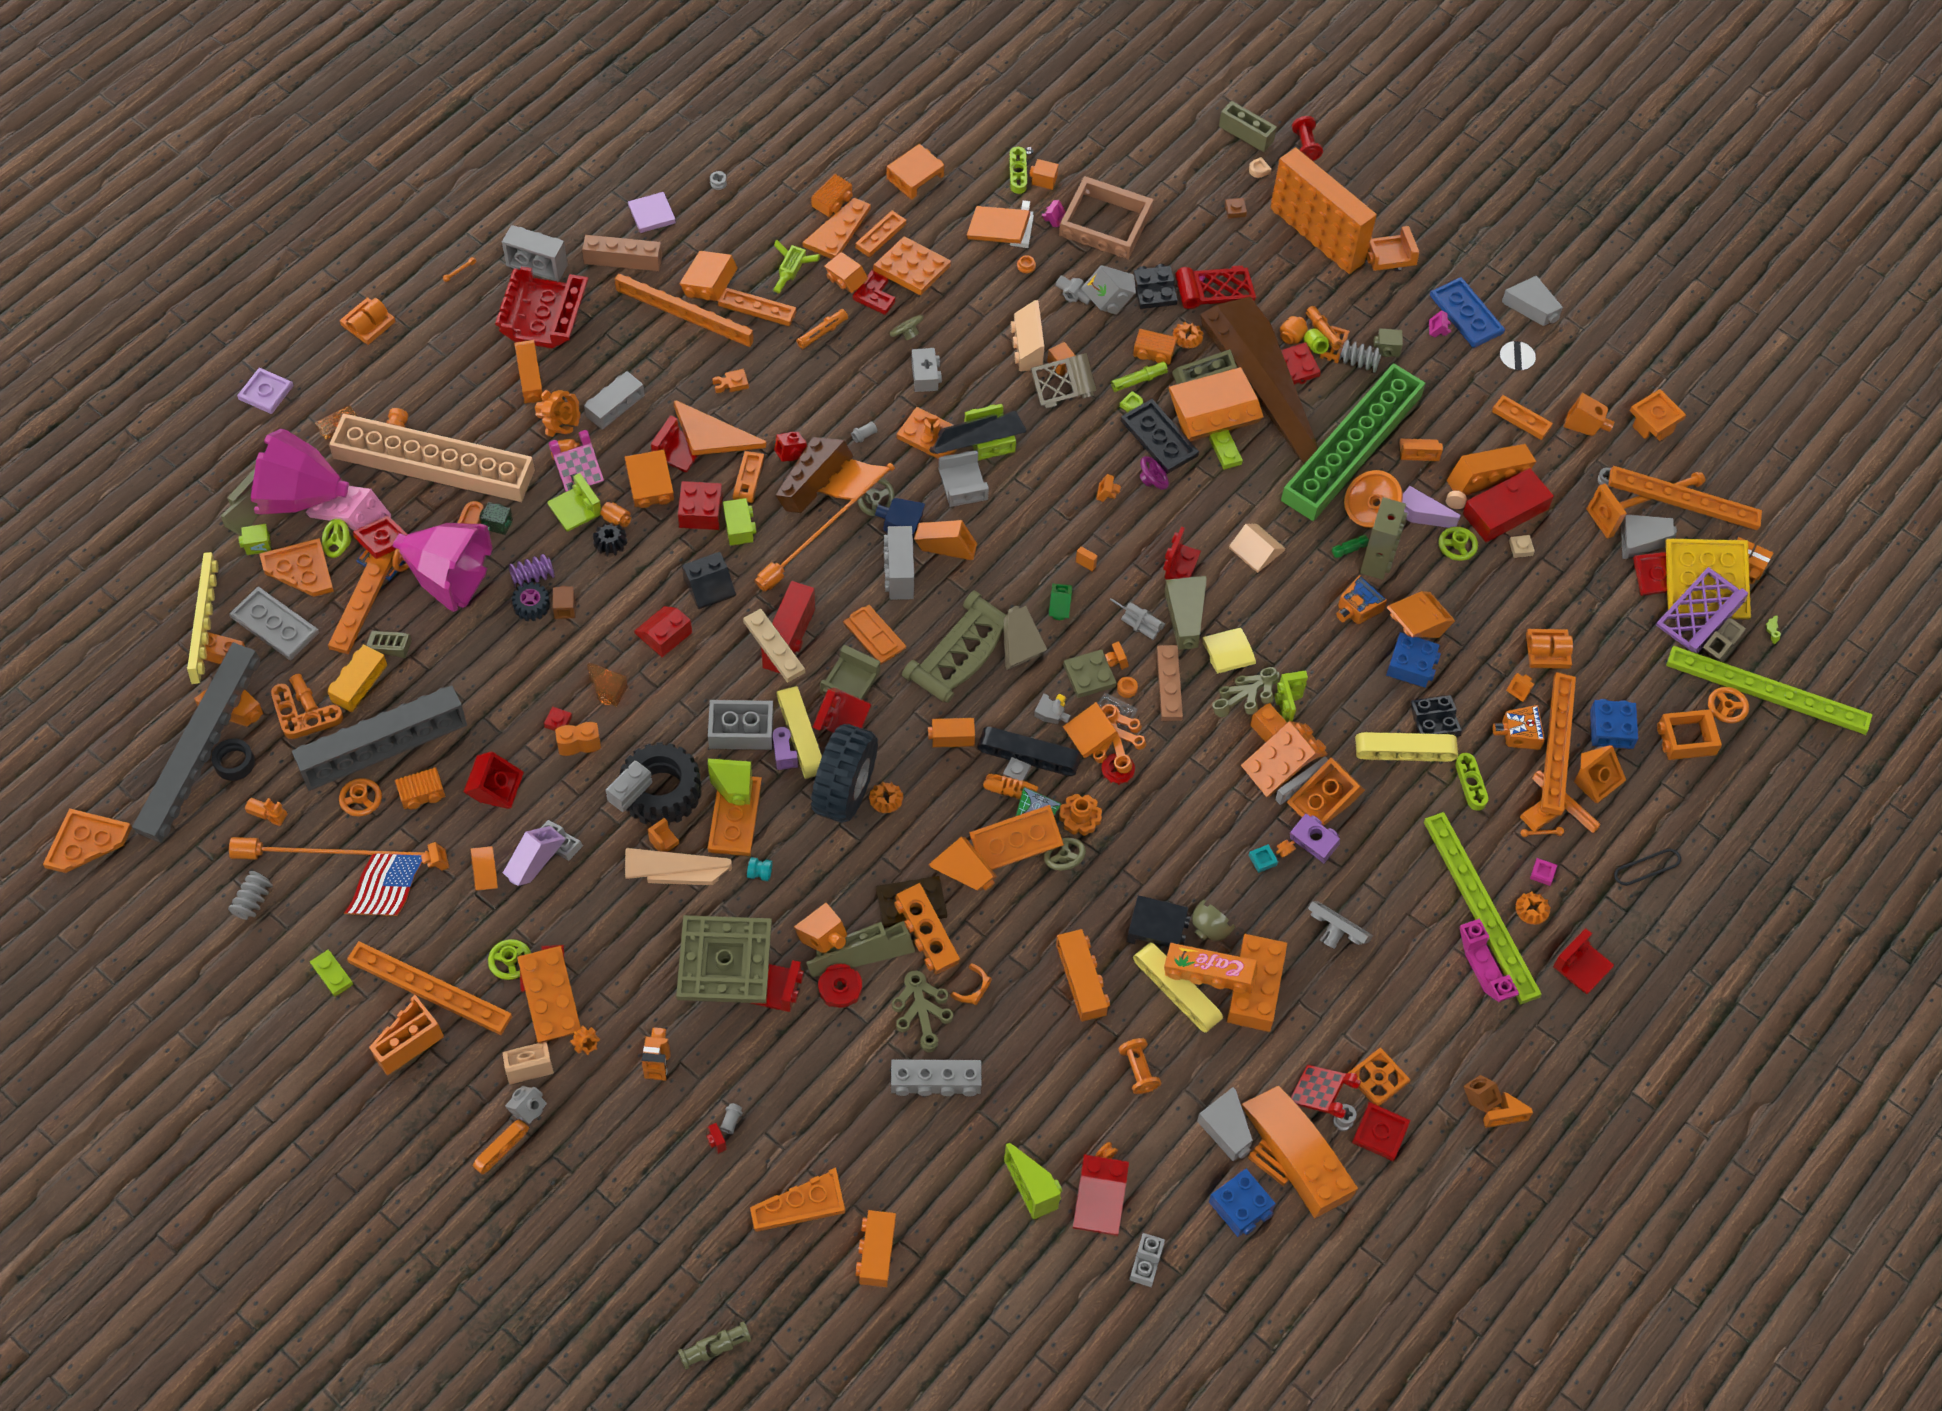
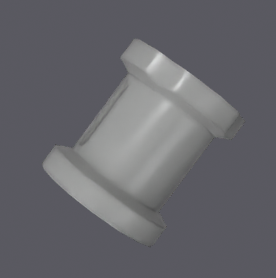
M1343 1104V1109L1346 1110V1120H1344V1117L1338 1118L1334 1116L1333 1124L1340 1131H1348L1353 1126L1357 1114L1354 1107Z

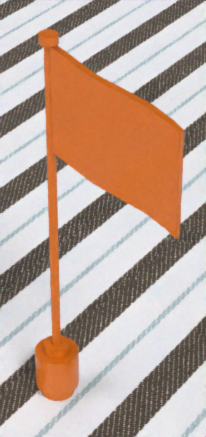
M854 459L846 460L841 465L843 469L838 474L834 473L828 479L830 483L817 492L851 501L781 565L772 562L757 574V578L754 580L757 586L764 592L776 586L785 577L783 567L889 471H893L895 467L891 463L885 467L866 464Z

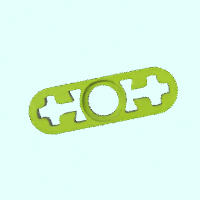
M1013 147L1010 150L1009 156L1010 189L1016 194H1021L1027 189L1026 151L1022 147ZM1016 155H1019L1020 161H1016ZM1021 168L1023 171L1018 173L1014 169ZM1017 180H1020V186L1017 185Z
M1462 753L1458 756L1455 767L1467 803L1473 810H1483L1488 802V794L1476 759L1469 753ZM1462 761H1465L1466 763H1470L1469 766H1468V772H1466V771H1467V767H1466L1465 764H1462ZM1474 778L1477 781V785H1469L1466 779ZM1476 795L1479 800H1482L1481 803L1478 800H1474Z

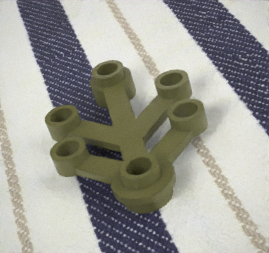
M1273 667L1263 669L1260 675L1238 676L1235 679L1236 686H1223L1219 689L1222 699L1213 702L1214 713L1218 717H1225L1229 714L1231 707L1248 697L1247 702L1244 704L1246 713H1256L1258 711L1256 704L1258 689L1264 686V691L1260 694L1262 703L1269 704L1273 702L1272 687L1280 679L1279 672Z
M911 971L905 976V989L899 997L892 1000V1009L895 1012H902L905 1009V1002L912 993H914L915 1001L904 1017H900L897 1020L896 1027L900 1032L908 1031L910 1023L918 1013L923 1032L920 1042L921 1048L925 1052H933L938 1047V1037L932 1033L927 1011L940 1018V1021L944 1024H948L953 1020V1012L947 1008L941 1009L926 1000L923 992L933 996L936 1002L940 1004L947 1002L948 992L945 989H936L926 983V977L922 972ZM917 978L919 982L913 983L911 980ZM939 994H944L946 997L943 998V999H940V998L938 997V995H939ZM900 1002L902 1006L896 1007L894 1004ZM949 1014L950 1018L945 1019L942 1015ZM905 1022L907 1026L901 1027L899 1024ZM927 1038H932L933 1042L927 1043L925 1040Z

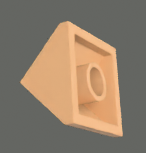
M1245 524L1229 546L1231 551L1257 573L1286 549L1258 524Z
M547 1041L503 1052L505 1071L510 1085L554 1074Z

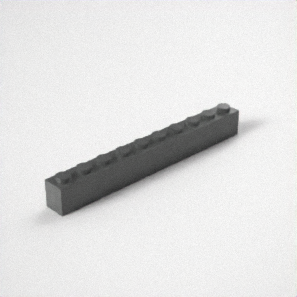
M234 642L231 644L132 826L139 835L160 843L169 835L172 822L179 816L184 800H187L190 796L193 783L199 779L201 769L204 763L209 760L214 744L219 742L221 731L229 723L234 707H237L240 703L242 692L248 688L253 672L260 665V657L255 650Z

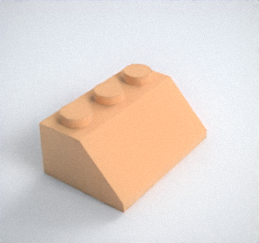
M1034 300L1014 313V321H1011V333H1015V337L1012 338L1013 348L1017 349V352L1014 353L1015 364H1019V371H1031L1032 367L1043 365L1044 340L1039 302Z

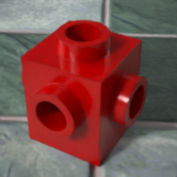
M799 432L777 434L774 451L782 462L798 460L807 447L806 440L802 438Z

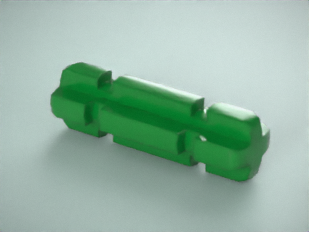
M1362 535L1358 539L1355 538L1342 543V546H1334L1332 554L1335 558H1339L1343 554L1346 555L1360 548L1367 547L1369 539L1366 535Z

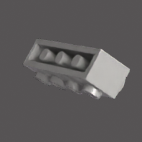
M891 1060V1093H896L899 1096H906L909 1093H918L921 1096H929L932 1093H939L943 1096H952L954 1094L975 1096L976 1094H981V1060Z

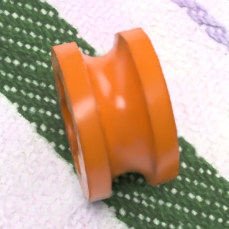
M1108 1142L1098 1150L1095 1156L1112 1159L1118 1150L1112 1148V1143Z

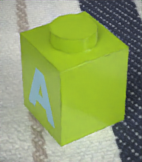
M266 524L241 527L242 536H239V544L241 548L245 549L247 555L271 551L270 534Z

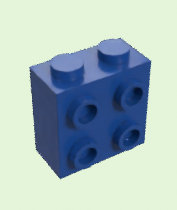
M1400 632L1386 676L1426 688L1428 680L1433 681L1436 670L1432 669L1433 664L1437 665L1441 653L1437 651L1440 644L1417 637H1410Z
M1606 699L1594 700L1590 709L1592 746L1605 747L1611 745L1613 748L1633 749L1638 740L1636 703L1608 701Z
M1244 1169L1213 1192L1209 1199V1203L1237 1237L1243 1233L1245 1235L1251 1233L1256 1228L1255 1224L1260 1220L1263 1222L1267 1221L1274 1214L1273 1209L1276 1204L1247 1169Z

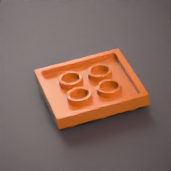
M904 236L874 264L873 271L921 296L951 266V260Z

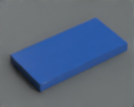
M1462 277L1430 292V297L1442 311L1448 314L1449 320L1473 348L1504 334L1505 328Z

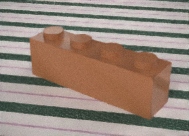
M585 235L582 248L584 264L651 271L660 270L662 260L661 242Z

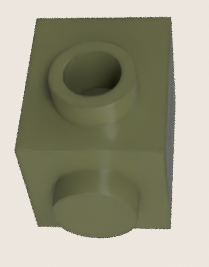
M1379 329L1378 335L1374 336L1373 347L1379 348V354L1382 353L1381 356L1400 357L1403 346L1402 330Z

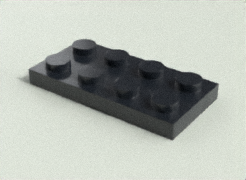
M1153 399L1121 416V422L1167 474L1199 456V451Z

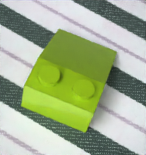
M1006 1144L1004 1161L1033 1220L1057 1210L1062 1192L1059 1181L1057 1179L1054 1180L1051 1173L1013 1144Z

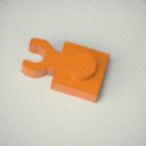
M744 369L726 372L725 378H713V385L720 384L715 386L716 393H721L729 388L730 392L749 388Z

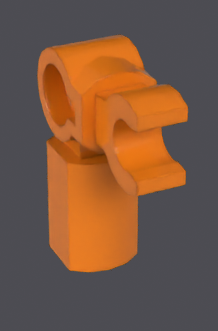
M251 797L245 806L247 813L265 820L268 819V821L277 826H281L288 815L280 802L274 804L269 798L266 802H262Z

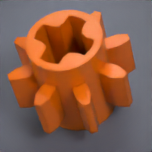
M582 1026L581 1029L573 1031L574 1037L570 1042L575 1046L574 1050L577 1053H581L583 1050L586 1055H589V1052L597 1050L596 1046L600 1038L595 1035L596 1031L592 1027L587 1030V1028Z

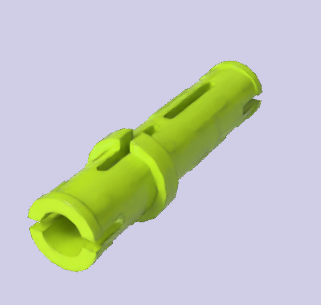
M1163 361L1150 367L1145 366L1140 371L1112 380L1111 387L1114 392H1118L1146 380L1149 382L1156 376L1168 373V370H1165L1168 369L1167 365Z

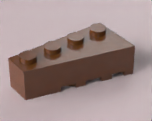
M812 437L776 494L785 511L802 513L817 497L816 492L830 483L828 479L834 473L838 474L843 469L841 465L846 460L850 461L854 457L844 440Z

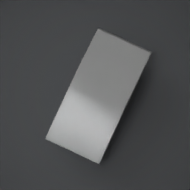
M548 820L541 828L551 826L565 838V841L555 853L569 861L583 847L581 841L567 834L563 827Z
M1145 1233L1142 1234L1129 1281L1152 1287L1165 1239Z

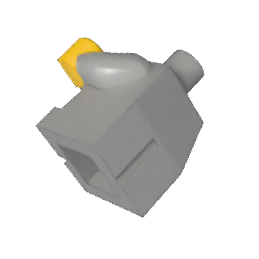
M1043 694L1034 711V717L1049 723L1058 724L1060 720L1068 723L1071 715L1064 713L1066 697L1058 694L1056 700L1052 701L1048 695Z

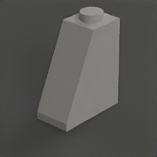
M1537 276L1506 289L1502 300L1508 307L1542 326L1558 321L1563 308Z
M1626 515L1621 524L1622 559H1628L1666 547V540L1676 537L1677 528L1673 525V518Z
M1232 1087L1199 1113L1197 1122L1229 1158L1234 1161L1238 1157L1240 1159L1244 1158L1251 1151L1252 1137L1237 1092Z

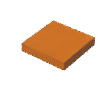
M1097 702L1063 726L1084 758L1090 756L1119 734Z

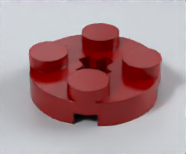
M831 965L819 978V994L829 1007H848L859 1000V996L862 993V978L849 965ZM839 981L846 985L843 990H838L834 986H837Z

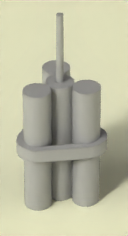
M1110 598L1112 602L1126 610L1121 620L1132 626L1134 631H1140L1154 640L1160 630L1165 627V623L1152 616L1150 611L1141 609L1131 602L1127 607H1124Z

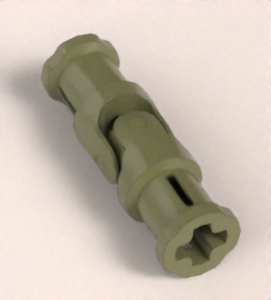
M743 1321L740 1323V1326L728 1331L724 1329L717 1335L697 1341L694 1346L684 1350L678 1349V1353L685 1370H687L694 1363L701 1360L705 1362L720 1355L723 1351L732 1350L733 1346L742 1342H751V1337ZM706 1345L710 1348L711 1353L706 1352Z

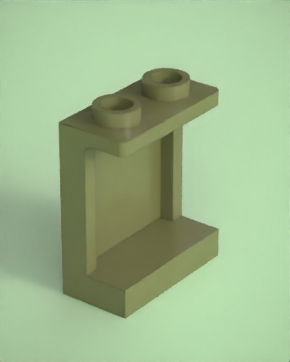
M843 645L836 665L827 679L820 682V693L825 696L828 689L835 687L863 700L880 673V661Z

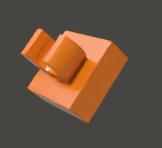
M1107 474L1101 480L1098 487L1097 500L1104 502L1107 497L1115 499L1116 493H1120L1121 486L1113 484L1114 476Z
M1120 642L1113 643L1114 652L1105 654L1109 667L1119 663L1122 670L1128 668L1129 664Z
M1517 673L1506 691L1524 702L1535 684L1531 682L1532 678L1528 675L1522 676Z
M436 842L429 844V853L421 856L422 863H427L428 868L437 867L441 871L448 869L449 864L445 848Z

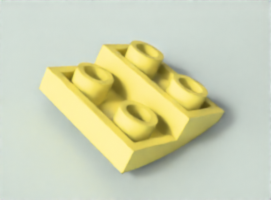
M1241 628L1202 637L1203 645L1210 655V662L1217 674L1256 664L1250 644Z

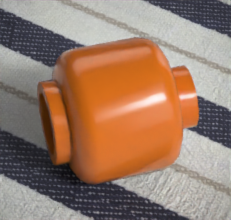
M1289 317L1280 327L1281 339L1287 344H1298L1308 331L1306 321L1302 317Z

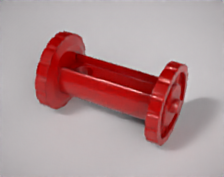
M1302 116L1292 123V130L1295 134L1300 135L1303 146L1300 148V151L1310 160L1315 161L1323 154V148L1319 143H1315L1312 132L1316 127V122L1311 116Z

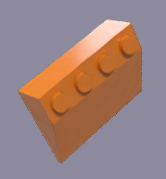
M1241 367L1168 387L1182 432L1189 441L1210 436V434L1221 431H1230L1258 423L1264 417L1258 398Z

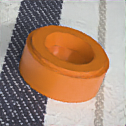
M1123 677L1118 681L1117 692L1120 696L1131 698L1136 695L1138 683L1134 678Z

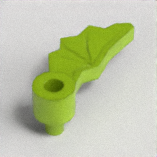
M1777 615L1766 623V631L1771 634L1773 644H1776L1781 636V633L1777 631Z

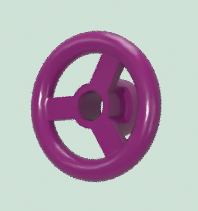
M1142 457L1140 461L1143 471L1140 474L1142 482L1148 487L1154 485L1161 490L1167 489L1169 480L1160 464L1151 457ZM1146 462L1150 465L1149 469L1147 468Z

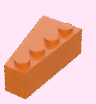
M1526 444L1463 455L1446 481L1453 491H1460L1465 495H1469L1498 485L1529 468L1532 470L1537 461Z

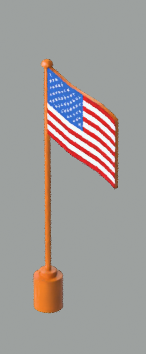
M231 837L229 843L230 859L257 860L259 855L263 854V851L372 855L361 874L354 898L344 914L397 916L407 901L414 877L422 864L421 856L429 853L427 850L425 852L263 847V843L259 841V838Z

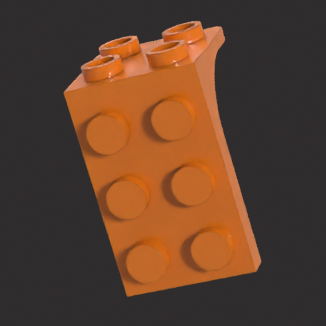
M1289 721L1241 765L1266 797H1270L1306 764L1316 758L1328 755L1325 751L1326 746L1322 741L1316 740L1313 737V730L1306 723L1303 725L1299 722Z

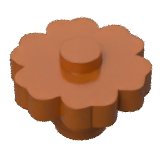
M1074 794L1067 797L1066 803L1062 804L1059 810V820L1064 822L1063 828L1073 835L1078 832L1083 836L1093 833L1095 827L1101 824L1102 809L1097 807V800L1089 795L1081 797L1079 794Z

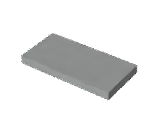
M257 587L229 613L233 620L290 661L319 634V630L260 587Z

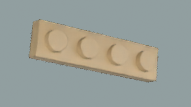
M762 609L743 618L746 627L787 683L805 673L803 665Z

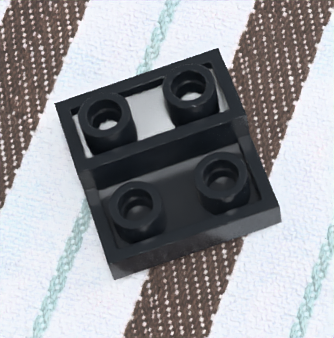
M1451 695L1411 700V709L1418 734L1461 736L1462 730L1456 717L1457 709Z

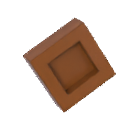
M1244 198L1225 199L1228 219L1246 217L1247 210Z

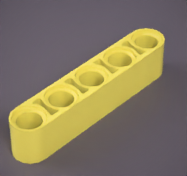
M797 686L777 691L778 702L787 728L790 730L791 740L797 752V758L804 778L815 777L822 755Z
M1364 732L1355 736L1356 756L1363 760L1449 762L1458 758L1457 737L1450 734Z
M1147 944L1133 956L1137 966L1201 1031L1208 1032L1223 1019L1220 1010L1189 980H1173L1165 976L1164 965L1167 956L1155 944Z

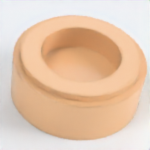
M1451 491L1446 498V504L1453 509L1464 508L1467 501L1466 495L1460 491Z

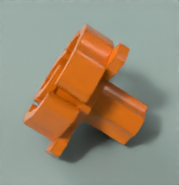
M545 390L541 394L543 401L537 402L535 405V415L543 419L542 422L546 427L545 435L554 437L555 433H572L573 427L570 426H578L581 416L579 400L576 395L562 390L552 393ZM564 396L568 402H565L562 397ZM562 424L570 425V426H563L562 428L560 427V425H562Z

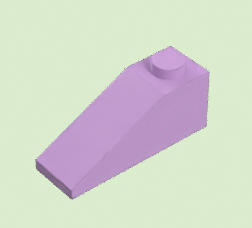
M1411 486L1403 493L1402 503L1406 504L1404 512L1408 513L1406 520L1409 522L1446 528L1457 527L1460 514Z

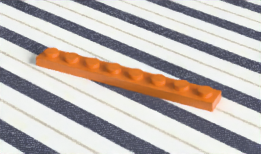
M618 273L615 278L616 291L748 347L754 342L753 330L747 326L737 324L728 318L725 319L716 315L714 312L706 311L695 304L685 302L681 298L673 297L662 290H657L645 283L635 281L629 276Z
M1613 466L1610 469L1608 486L1754 530H1758L1761 527L1762 510L1617 466Z
M1556 672L1553 678L1540 811L1561 816L1564 812L1576 677Z
M358 941L347 958L348 963L499 1035H502L512 1019L511 1013Z

